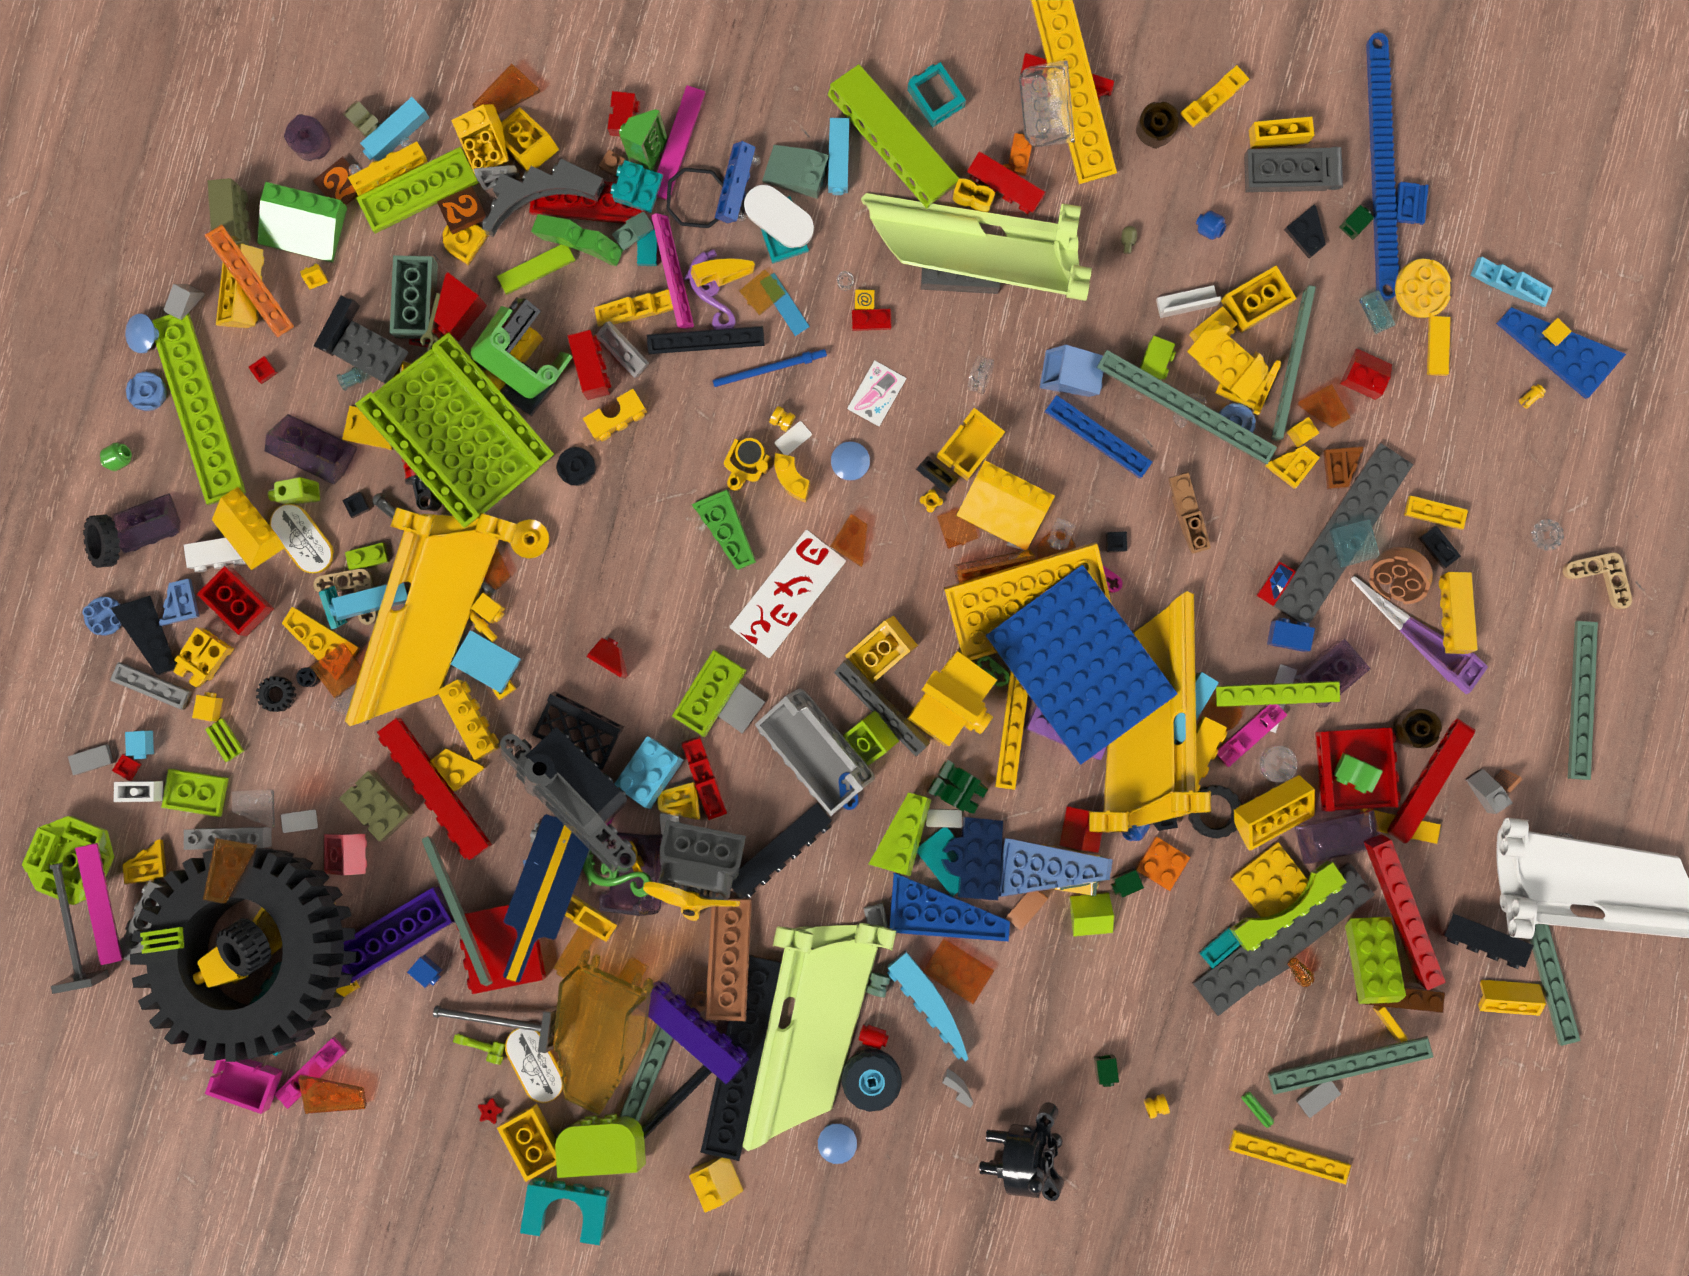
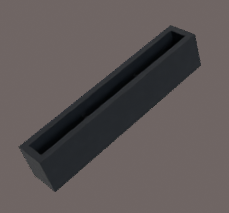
M818 803L813 805L739 869L737 878L733 880L732 889L740 899L751 897L756 892L754 889L759 884L763 886L771 879L769 876L775 870L777 873L787 866L784 863L790 857L794 860L802 853L800 849L805 844L809 847L817 840L815 836L820 831L824 834L832 827L830 825L832 819Z

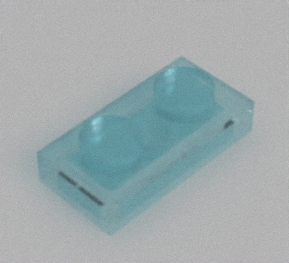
M1379 290L1359 299L1375 334L1396 325Z

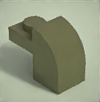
M357 100L343 113L365 137L369 136L381 125L377 118L370 114Z

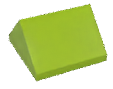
M1109 893L1096 894V896H1069L1073 936L1113 933L1114 912Z

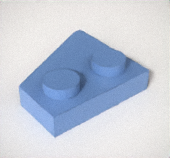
M191 579L169 583L167 598L163 605L165 608L164 614L159 621L160 626L199 617Z

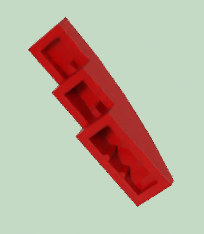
M701 737L682 742L681 745L708 820L727 814Z

